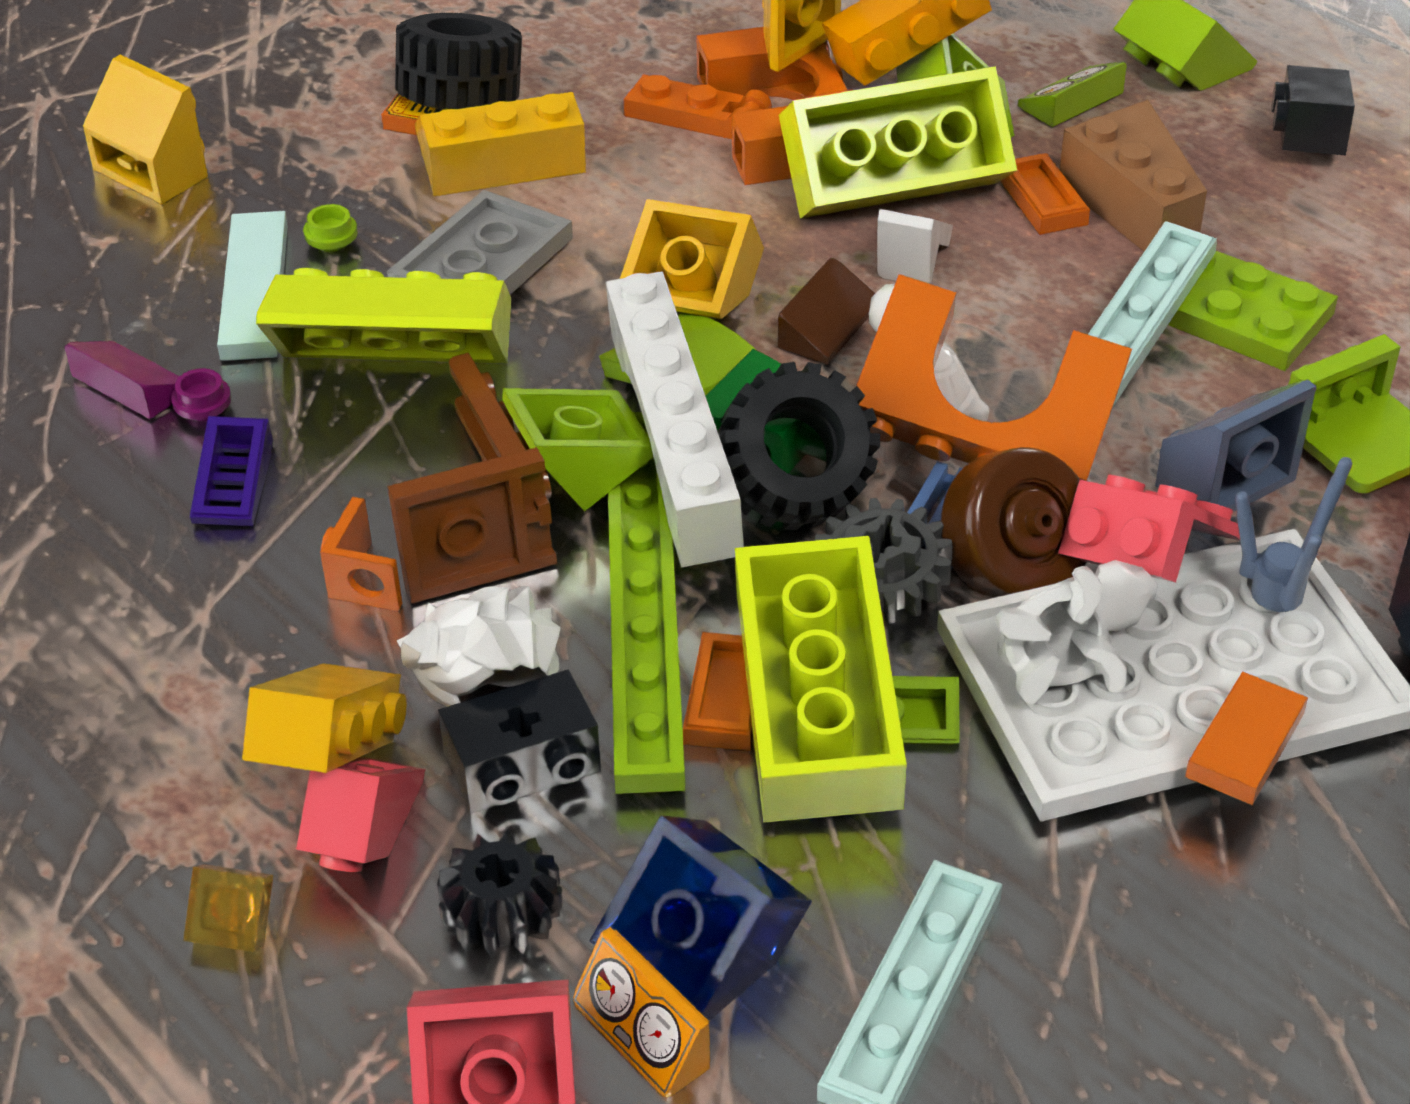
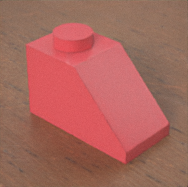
M361 756L327 773L310 771L296 849L321 854L320 866L346 872H361L363 863L389 857L423 784L425 769Z

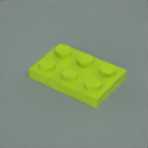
M1216 251L1168 326L1286 371L1334 315L1338 296L1318 289L1311 283L1296 281L1267 270L1260 264L1246 262Z

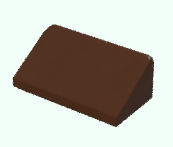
M829 258L780 312L778 316V348L828 365L869 318L870 301L875 292L841 262L834 258Z

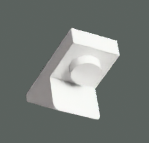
M880 209L877 229L878 275L884 279L896 281L898 275L901 274L930 284L939 245L949 247L953 225L935 219Z

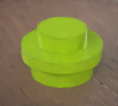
M326 204L318 206L308 213L303 233L305 241L310 246L324 252H337L356 239L358 229L355 219L350 216L347 208L337 204Z

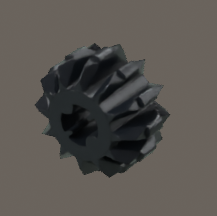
M508 829L501 839L495 842H488L477 833L473 850L452 848L449 867L439 871L440 878L437 882L439 900L441 901L439 903L441 921L446 925L447 932H456L457 939L461 942L464 951L484 942L485 950L492 959L501 946L512 945L521 954H524L528 944V936L548 939L549 931L552 928V919L560 916V909L563 907L562 887L559 886V867L555 863L553 855L542 853V848L539 847L536 837L515 844V839Z

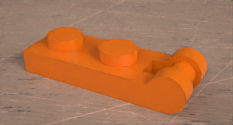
M643 74L623 99L625 117L732 139L733 113L772 107L769 96L760 90L752 89L745 95L716 90L710 85H692L673 81L663 75L649 76Z

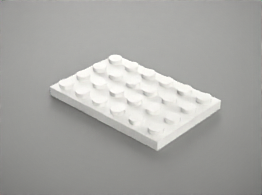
M1296 529L1255 538L1257 553L1260 554L1271 544L1277 542L1292 543L1300 548L1304 542ZM1240 541L1184 554L1176 583L1152 577L1158 583L1156 597L1147 604L1137 625L1121 631H1109L1111 643L1127 668L1125 687L1117 693H1111L1107 690L1104 676L1100 674L1075 684L1050 686L1034 705L1026 703L1020 698L1016 690L1017 675L1005 656L1004 636L997 628L996 616L1002 608H1015L1051 585L938 611L937 631L1040 822L1196 783L1185 777L1188 761L1242 671L1308 697L1304 715L1277 762L1409 729L1410 685L1317 558H1315L1309 573L1303 602L1297 609L1288 612H1275L1258 605L1251 594L1253 579L1243 577L1239 573L1242 560Z

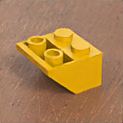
M121 54L113 58L83 124L93 170L161 205L207 178L208 173L204 158L205 147L200 137L195 112L196 101L191 88Z

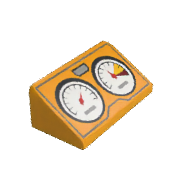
M609 927L601 932L575 988L573 996L574 1006L661 1096L671 1097L710 1069L709 1020L616 929L613 930Z

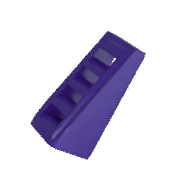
M208 416L190 512L192 524L254 525L273 446V437L268 419ZM225 452L249 453V457L224 456ZM220 468L247 469L246 473L220 472ZM216 484L243 485L244 488L243 490L215 489ZM211 501L241 502L240 507L210 506Z

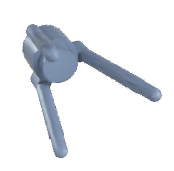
M1343 457L1339 460L1301 548L1292 543L1277 542L1271 544L1261 554L1257 553L1249 496L1243 491L1236 494L1237 521L1242 549L1239 573L1243 577L1253 579L1251 594L1258 605L1275 612H1288L1297 609L1302 604L1309 573L1322 543V536L1352 467V460L1350 458Z

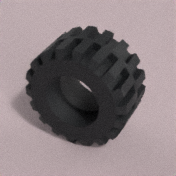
M431 13L407 19L396 27L395 90L402 97L415 103L443 110L489 105L498 101H515L520 93L521 32L498 19L467 13Z
M795 362L782 363L775 373H772L770 368L758 373L751 384L746 383L721 418L720 422L722 424L717 432L740 499L742 500L741 512L745 516L751 510L761 514L758 521L759 524L771 528L776 521L783 522V530L797 531L803 524H808L809 528L821 525L829 517H835L845 506L849 505L868 485L866 480L874 474L878 460L872 458V456L880 448V434L870 433V428L877 422L873 408L865 411L861 409L859 403L865 395L858 386L851 392H848L841 386L846 376L836 370L827 378L820 375L822 365L810 362L807 363L802 371H797ZM793 418L811 426L821 437L825 446V471L815 477H797L780 469L767 453L764 443L765 425L775 419Z

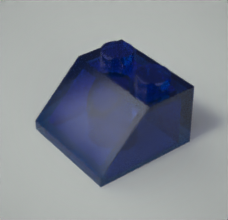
M661 815L589 942L595 946L601 932L609 927L613 930L616 929L710 1021L777 963L811 905L812 900L709 822Z

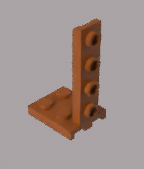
M469 353L452 357L449 360V367L453 379L463 394L455 399L456 413L483 461L387 486L404 586L411 603L557 564L556 553L552 548L549 526L552 523L548 499L551 498L552 492L545 468V460L537 447L529 448L520 431L515 432L513 418L503 401L497 402L491 375L489 372L480 373Z

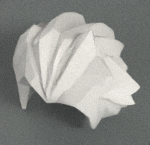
M529 586L518 587L511 591H508L506 587H483L466 600L450 601L437 608L428 602L425 621L420 623L408 635L397 640V643L401 648L403 665L413 671L422 691L436 702L448 707L461 703L459 700L460 696L470 694L487 684L509 688L557 673L559 670V658L555 648L561 627L552 621L551 607L544 609L535 608Z

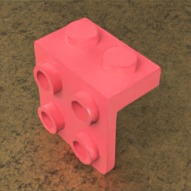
M1108 475L1105 485L1079 480L1058 554L1097 565L1118 560L1143 567L1151 577L1176 583L1191 531L1239 541L1240 535L1238 523L1231 521L1233 510L1230 508L1197 500V494L1177 487L1159 485L1158 491L1155 492L1144 490L1145 484L1121 476Z

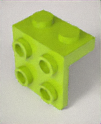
M1385 334L1361 344L1353 345L1344 351L1315 363L1302 366L1298 370L1291 372L1288 383L1290 385L1308 379L1316 385L1303 448L1333 474L1341 458H1350L1352 460V467L1345 484L1358 493H1370L1410 475V409L1389 393L1401 346Z

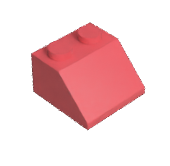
M569 979L414 991L407 1005L413 1104H576Z

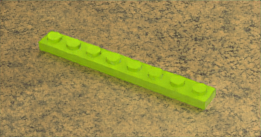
M633 412L647 433L642 412ZM653 456L652 459L608 493L615 794L685 791L673 538L668 525Z

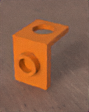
M352 497L335 527H329L322 539L320 555L328 598L399 611L403 603L397 562L393 558L367 554L372 540L366 501L364 498ZM357 569L371 571L381 579L384 589L379 591L368 590L360 586L353 576Z

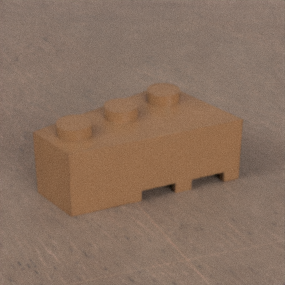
M1149 100L1103 116L1093 117L1086 122L1064 129L1060 171L1090 209L1142 251L1147 249L1165 221L1197 232L1201 231L1207 190Z

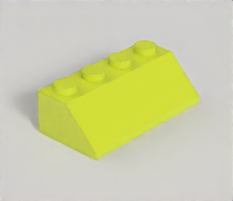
M299 268L294 270L293 275L275 274L257 311L256 324L282 357L449 362L454 356L469 353L475 363H508L511 296L504 280H497L496 276L481 272L464 274L463 279H441L438 274L428 271H412L406 274V278L384 277L378 271L367 269L353 270L350 272V276H328L325 271L319 269Z

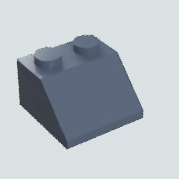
M1307 379L1259 393L1235 405L1222 408L1214 415L1183 430L1173 432L1162 441L1155 486L1159 488V485H1168L1197 494V500L1230 508L1234 512L1237 510L1235 497L1238 492H1246L1250 503L1295 481L1316 385Z

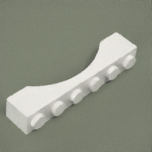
M663 271L650 274L636 273L626 278L605 281L612 340L622 372L625 371L629 376L642 411L658 473L668 525L681 568L734 558L735 548L744 547L741 500Z

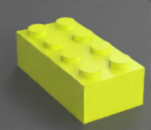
M996 66L794 100L779 114L800 219L995 184L1017 171Z
M869 536L735 548L737 601L763 823L904 810L907 763Z

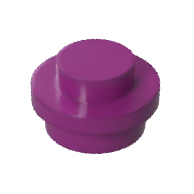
M206 368L193 369L179 376L171 395L174 411L183 418L195 421H207L208 416L217 417L228 408L232 398L230 388L222 380L220 374Z

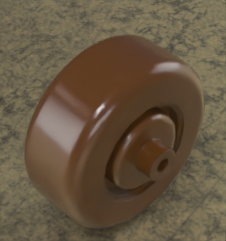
M1030 447L989 453L967 464L949 486L941 512V521L944 525L941 536L942 539L952 540L951 566L959 578L973 591L992 597H1000L1056 584L1073 577L1072 572L1074 569L1085 566L1087 562L1058 554L1080 480L1077 474L1057 456L1047 451Z

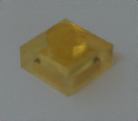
M207 864L193 867L183 941L250 952L263 949L274 875Z

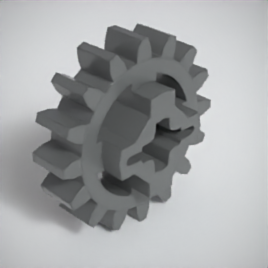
M870 498L869 510L860 512L857 507L849 504L845 506V521L829 517L826 520V534H816L815 541L869 536L881 611L884 612L888 623H896L897 610L904 608L914 617L921 615V599L937 604L941 600V586L950 585L952 540L942 539L941 533L944 526L942 521L927 524V509L924 507H920L909 514L904 512V502L902 499H896L890 509H882L877 498Z

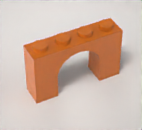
M763 27L696 36L699 84L710 85L716 90L745 95L748 91L755 89L763 91L771 97H782L791 100L853 91V89L846 88L843 82L841 67L831 60L827 41L781 71L776 72L770 69ZM787 106L732 114V158L744 185L792 179L779 120V114Z
M899 274L856 385L865 395L859 403L861 409L865 411L873 408L877 418V422L870 428V433L880 434V442H890L894 438L915 445V449L920 454L937 461H948L951 457L970 463L989 453L1020 447L1036 448L1057 456L1077 474L1080 480L1087 481L1132 348L1073 330L1053 388L1037 409L1024 417L1008 422L977 420L961 413L946 400L937 385L934 375V367L954 316L956 292Z

